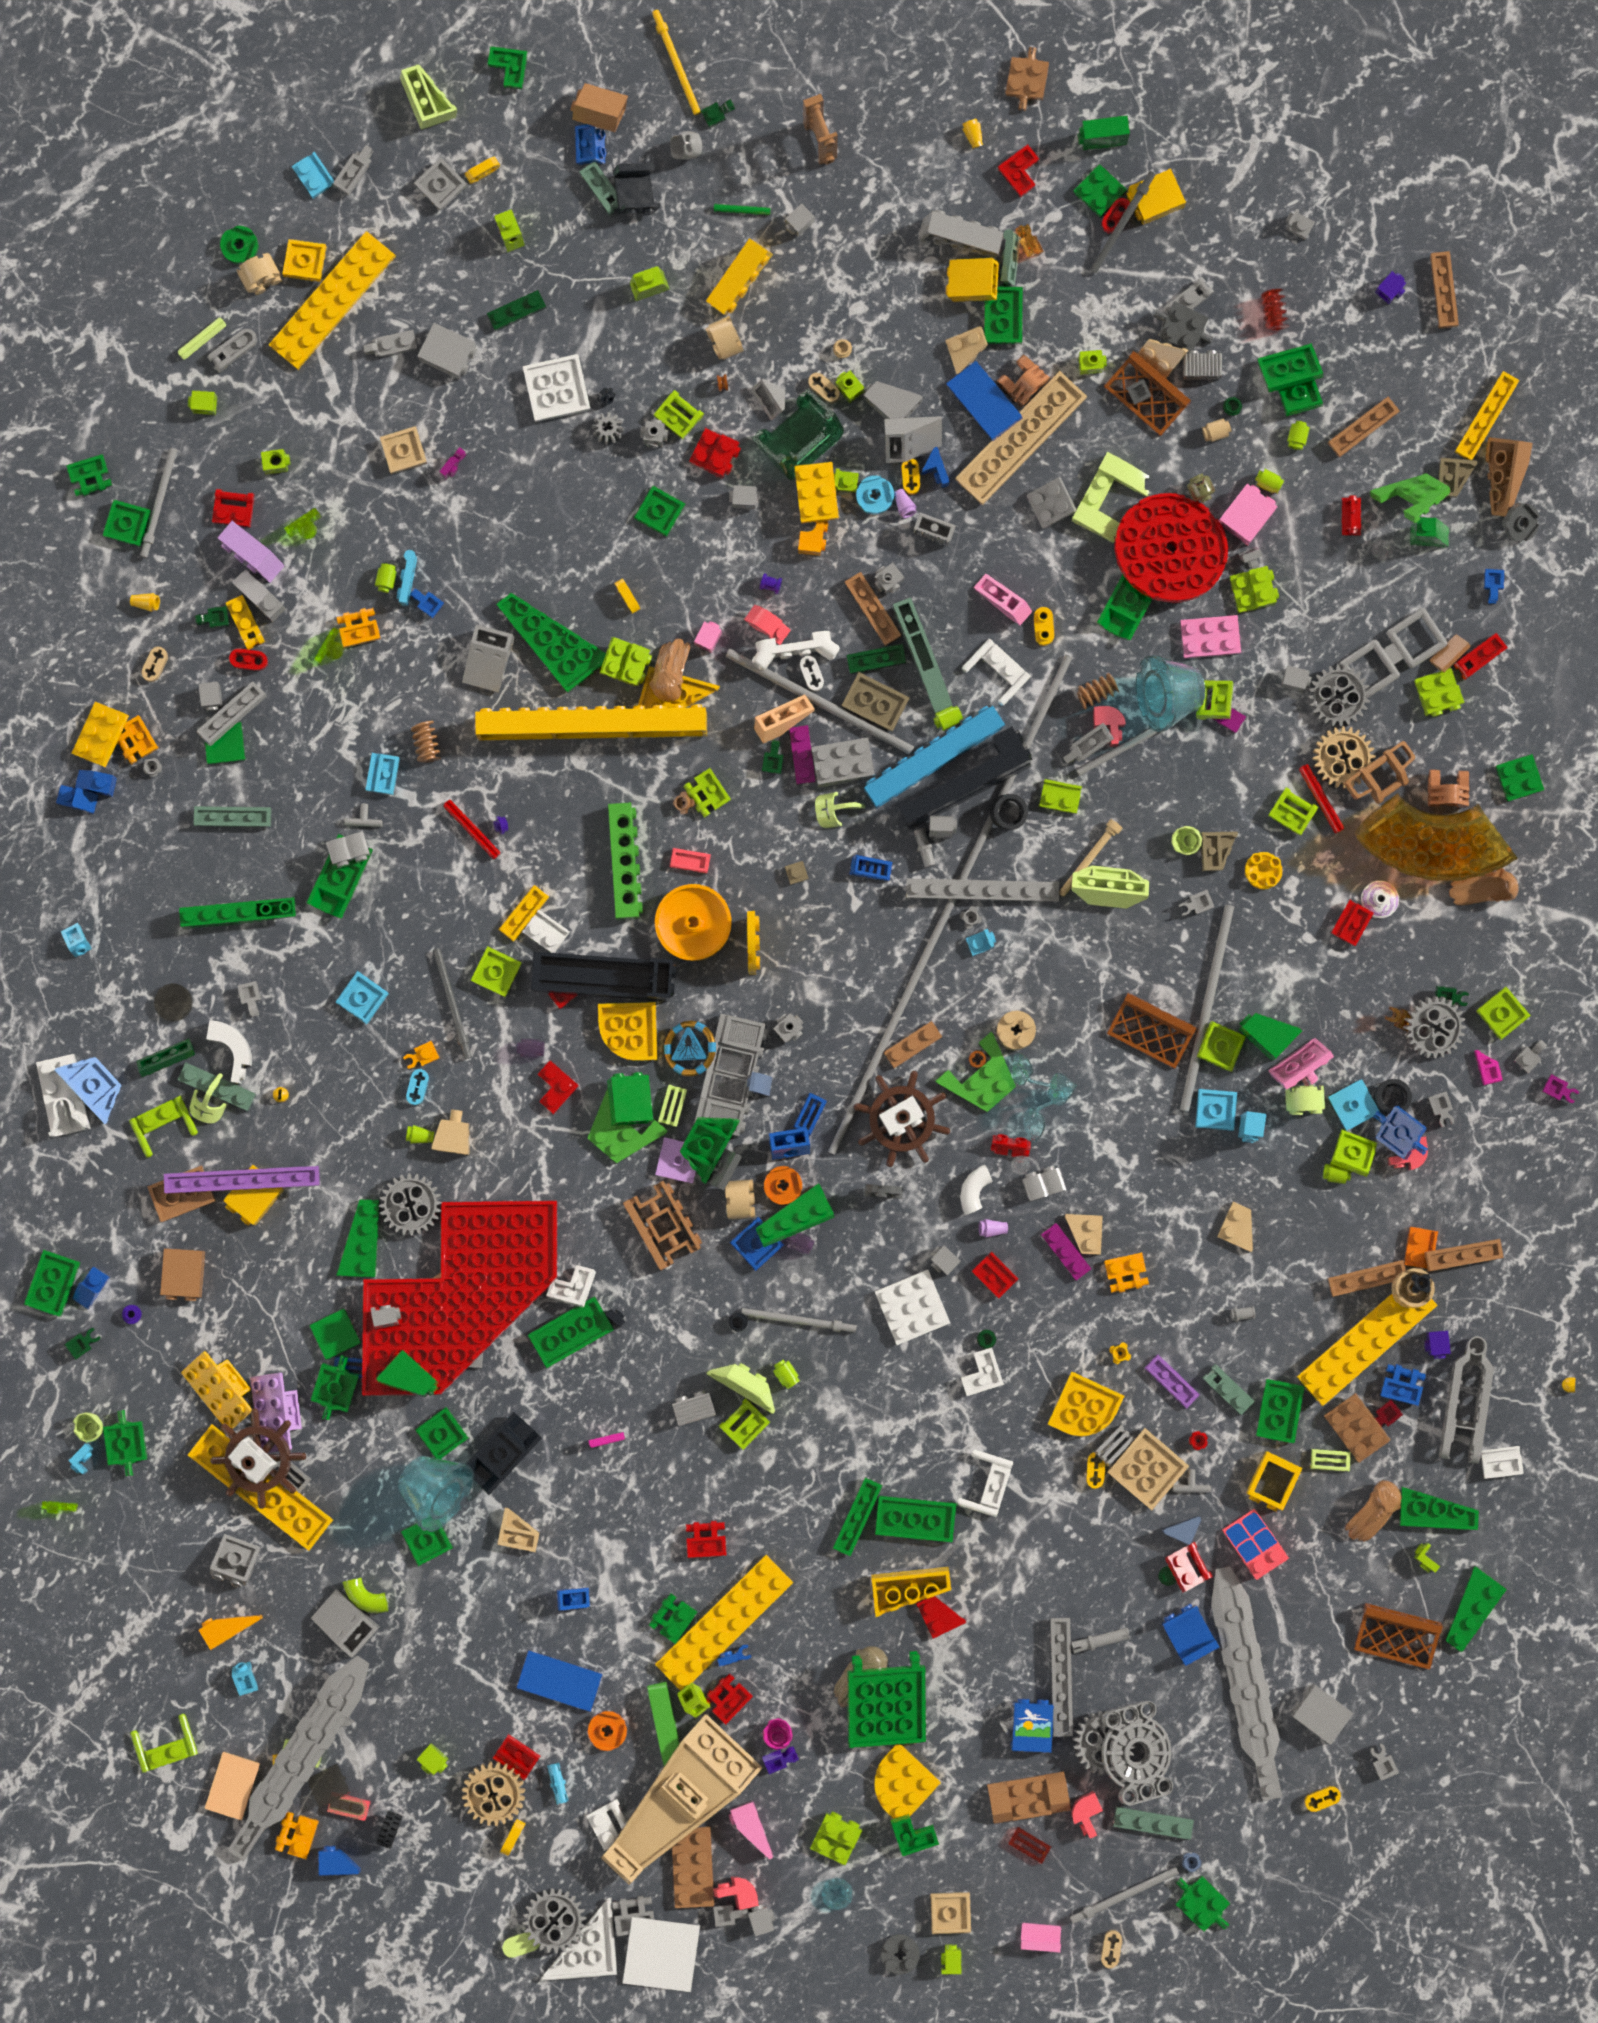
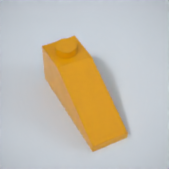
M262 1615L218 1618L214 1621L210 1618L201 1624L203 1627L199 1629V1632L209 1649L212 1650L263 1617Z

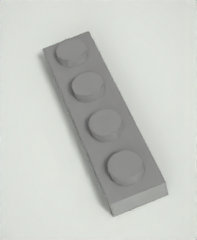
M251 682L197 730V734L209 746L213 745L267 697L266 693L254 682Z

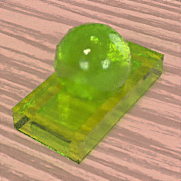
M313 508L286 526L284 530L290 538L299 532L303 539H312L317 533V527L313 522L321 518V515L316 508Z
M335 627L330 630L313 659L314 662L320 664L325 655L332 660H338L343 656L344 648L342 644L334 641L340 630Z

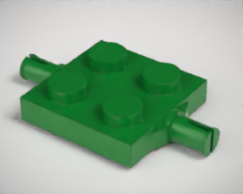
M340 1356L338 1366H331L325 1363L321 1365L310 1401L320 1403L325 1407L321 1417L325 1420H330L332 1410L349 1411L359 1374L345 1369L348 1357Z
M125 1410L117 1411L119 1423L105 1426L103 1431L108 1465H124L126 1477L133 1476V1463L148 1459L143 1421L128 1422L126 1421Z
M1200 1876L1190 1885L1181 1877L1178 1879L1179 1881H1176L1175 1884L1183 1890V1893L1175 1905L1199 1929L1205 1932L1215 1922L1223 1930L1229 1926V1923L1221 1916L1223 1911L1230 1905V1902L1203 1876Z

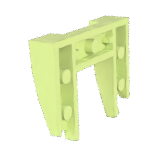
M1107 452L1084 498L1079 504L1072 522L1114 543V536L1120 523L1098 511L1114 480L1147 497L1149 490H1145V479H1149V476Z

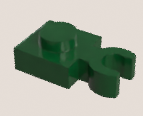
M1436 985L1435 996L1438 999L1442 996L1446 1001L1448 999L1452 1000V1005L1455 1002L1461 1006L1468 1005L1467 1002L1461 1001L1462 996H1469L1468 992L1459 991L1456 993L1457 989L1455 987Z
M90 1328L85 1337L79 1333L64 1344L75 1360L92 1349L89 1345L90 1343H96L100 1340V1336L95 1339L90 1337L91 1332L95 1330L94 1328Z

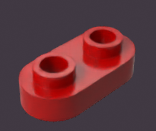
M1119 198L1113 203L1102 221V228L1106 233L1112 234L1124 214L1118 208L1124 207L1126 211L1130 204L1129 200ZM1113 222L1115 226L1109 227L1108 223Z
M235 649L229 656L230 663L238 669L262 671L268 665V658L261 651ZM242 656V662H237V657ZM257 659H262V662L259 665L255 664V661Z

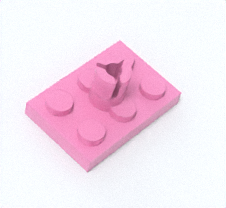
M1314 1038L1268 1071L1286 1090L1294 1087L1301 1079L1305 1086H1309L1310 1083L1312 1085L1318 1080L1314 1070L1327 1064L1334 1056L1328 1048Z

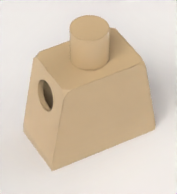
M451 1110L450 1120L441 1119L432 1144V1150L463 1155L470 1154L469 1124L461 1122L463 1111Z

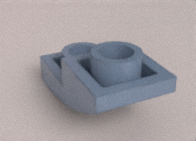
M752 1072V1075L748 1076L747 1087H749L750 1092L770 1096L773 1077Z

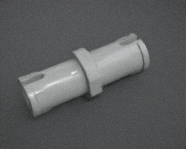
M925 829L915 830L914 834L918 844L917 851L921 854L925 868L936 865L931 851L933 847L932 844H929Z

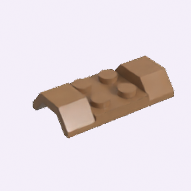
M1064 1771L987 1784L994 1824L1071 1811Z

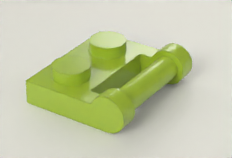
M676 390L669 395L654 413V417L657 420L662 421L667 428L682 440L704 416L701 410H696L681 398ZM676 402L691 414L693 418L689 420L671 404Z
M1200 681L1199 689L1201 691L1199 710L1196 711L1197 719H1230L1233 681ZM1213 689L1211 710H1206L1208 690Z
M1286 787L1268 816L1301 836L1317 811L1318 806L1309 804L1290 792L1291 790ZM1286 798L1308 811V814H1302L1286 804L1284 800Z
M746 1398L742 1401L743 1404L725 1422H721L719 1425L742 1450L770 1423ZM749 1409L752 1414L733 1432L730 1427Z

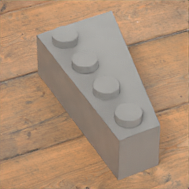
M934 210L922 220L918 241L924 242L925 239L934 241V245L951 244L952 249L965 250V248H968L969 253L994 258L999 254L1004 232L998 231L999 229L993 226H981V223L977 221L968 222L963 220L961 216L945 215L944 211Z

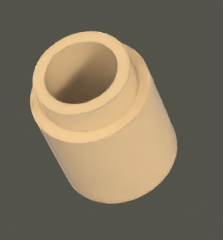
M1220 419L1202 427L1205 441L1214 442L1229 437V432H1231L1229 422Z

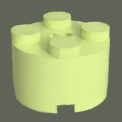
M1313 1085L1294 1086L1291 1091L1290 1088L1285 1089L1286 1111H1289V1114L1302 1115L1303 1111H1308L1311 1114H1320L1322 1109H1325L1324 1085H1318V1089L1313 1087Z

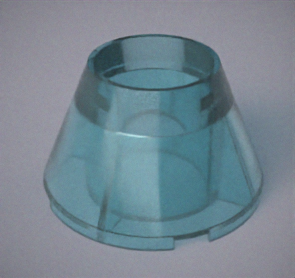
M1156 655L1147 656L1141 661V671L1136 674V696L1143 718L1147 717L1150 722L1148 726L1157 732L1166 731L1203 705L1205 684L1200 671L1196 667Z
M419 1456L403 1471L398 1482V1489L418 1526L423 1531L433 1532L447 1524L462 1506L459 1504L464 1495L468 1497L474 1474L471 1467L464 1463Z

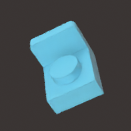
M78 923L61 931L65 943L74 957L83 955L92 949Z
M988 929L965 938L972 957L993 949L996 942L993 932H989Z
M89 1443L84 1444L69 1460L72 1463L70 1467L77 1474H86L88 1472L81 1462L85 1463L92 1456L90 1452L94 1448Z
M241 1662L232 1667V1678L239 1696L258 1690L251 1662Z

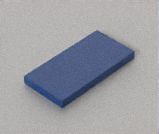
M977 361L946 383L947 387L992 441L1023 419L1019 411Z
M529 1650L517 1688L591 1712L603 1674Z

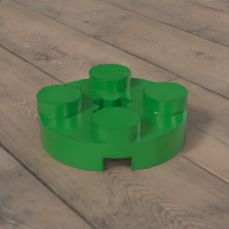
M234 226V228L225 231L220 240L222 254L233 264L241 265L250 258L255 257L258 252L259 244L257 237L251 229L245 226ZM243 241L244 247L238 250L234 244Z

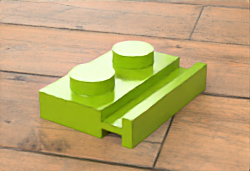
M1044 779L1039 807L1077 814L1082 786Z

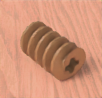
M1107 673L1106 679L1100 676L1099 682L1095 679L1092 680V686L1088 682L1085 683V689L1080 685L1077 695L1082 707L1086 710V703L1093 707V700L1101 703L1100 697L1108 700L1107 694L1109 693L1114 697V691L1116 690L1119 693V689L1113 676Z
M434 721L421 722L411 728V732L415 733L412 738L417 740L414 742V746L418 747L415 751L416 754L420 755L417 757L418 762L429 763L441 759V757H435L436 754L440 753V750H434L438 743L432 742L433 739L437 738L436 735H431L435 728L429 727Z

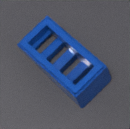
M854 855L852 857L850 875L890 881L892 862ZM859 861L861 862L860 871L858 870ZM866 863H869L868 872H865ZM874 864H877L876 874L873 873ZM885 865L884 874L880 875L881 867Z

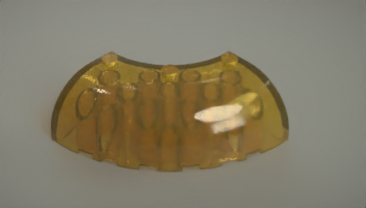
M1397 793L1374 810L1359 825L1355 832V837L1365 849L1384 864L1397 869L1401 873L1431 881H1462L1477 876L1481 877L1494 870L1497 871L1518 859L1479 804L1463 812L1436 815L1411 806Z

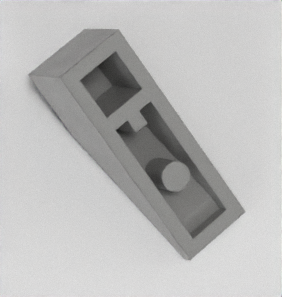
M246 569L232 582L272 622L286 610L284 605Z

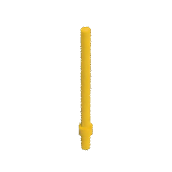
M654 10L652 15L657 24V32L662 36L693 114L698 115L701 111L668 34V26L666 22H663L659 10Z

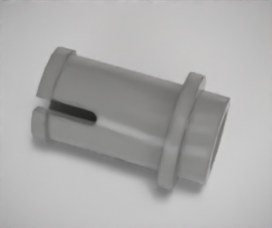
M1254 1306L1239 1309L1234 1307V1309L1230 1310L1231 1320L1235 1322L1244 1319H1255L1256 1316Z

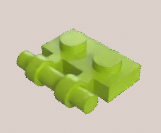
M711 768L694 778L698 784L694 788L690 782L683 786L687 791L688 797L694 800L698 813L701 812L704 818L710 815L707 809L708 806L712 805L716 811L731 801V798ZM701 790L707 798L703 802L697 794Z

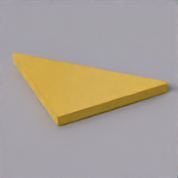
M649 666L638 706H645V709L652 708L654 705H663L664 708H671L672 705H683V708H687L718 691L720 686L682 676L684 681L680 698L674 702H664L654 695L649 685L654 678L655 668Z

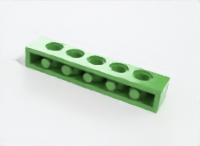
M631 802L608 804L616 920L639 919V914L643 913L642 902H638V895L642 893L641 883H637V876L640 875V865L636 864L635 858L639 857L638 845L634 844V838H638L637 826H633V819H636V807H632ZM627 819L629 821L628 826L620 828L618 826L619 820ZM622 838H628L630 843L628 846L622 847L619 845V841ZM623 857L631 858V863L628 866H623L620 863ZM626 875L632 877V882L629 885L622 883V878ZM627 894L634 897L633 902L630 904L623 902V898Z

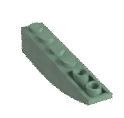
M911 597L893 604L892 609L934 712L937 713L953 706Z

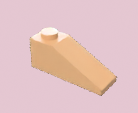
M806 695L800 696L755 717L754 730L764 744L781 736L814 711V707Z

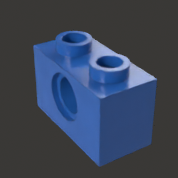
M807 1127L769 1133V1147L772 1160L810 1154V1140Z

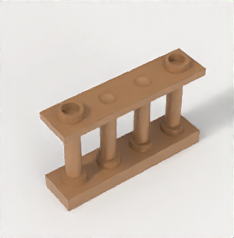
M818 94L803 100V124L806 130L811 129L814 131L818 141L819 164L824 163L827 165L833 163L837 158L838 135L836 132L830 134L824 121V100L822 95Z

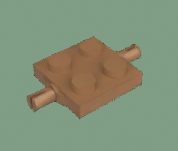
M1029 47L1027 58L1012 57L1006 96L1020 99L1018 108L1020 111L1022 109L1026 111L1027 100L1043 101L1049 62L1035 59L1037 50L1035 47H1033V52L1032 47Z

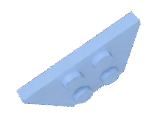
M96 1057L55 1068L54 1071L103 1124H106L116 1096L121 1088V1084Z

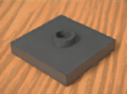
M724 1149L706 1183L725 1190L742 1156Z

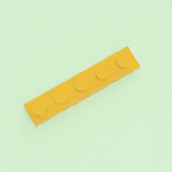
M1504 371L1501 373L1455 450L1456 454L1467 460L1473 459L1520 380Z

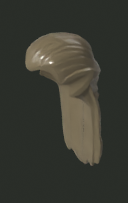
M868 1646L856 1651V1655H860V1658H862V1669L887 1668L888 1658L882 1649ZM852 1661L844 1670L834 1688L835 1697H838V1704L841 1707L848 1706L847 1671L853 1670Z

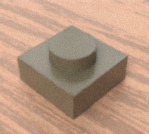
M803 861L785 866L790 885L809 880Z

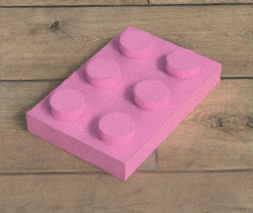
M1238 615L1180 621L1184 659L1241 654Z

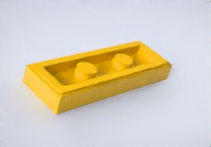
M534 885L498 930L514 942L537 911L549 899V896Z

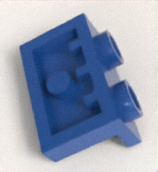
M588 124L575 126L577 164H588L594 161L605 164L606 149L604 139L606 133L604 129Z

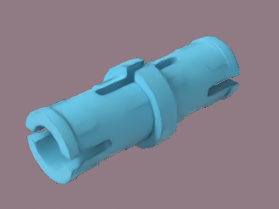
M560 1764L548 1765L547 1768L551 1779L550 1786L553 1787L556 1804L569 1801L564 1785L566 1782L562 1777Z

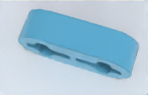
M417 1069L411 1075L406 1098L412 1105H419L424 1100L429 1082V1075L425 1070ZM423 1073L422 1076L425 1077V1080H421L420 1085L417 1086L418 1080L415 1079V1076ZM416 1088H418L420 1099H416L413 1102V1098L410 1095L414 1094Z

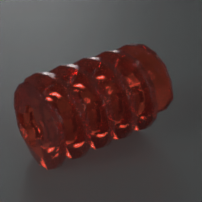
M1270 289L1261 294L1263 299L1262 306L1265 307L1263 313L1266 314L1264 316V320L1267 322L1265 323L1266 329L1276 331L1289 328L1288 324H1283V322L1288 320V317L1282 316L1287 313V310L1281 309L1286 303L1280 302L1281 299L1285 298V295H1279L1284 289Z

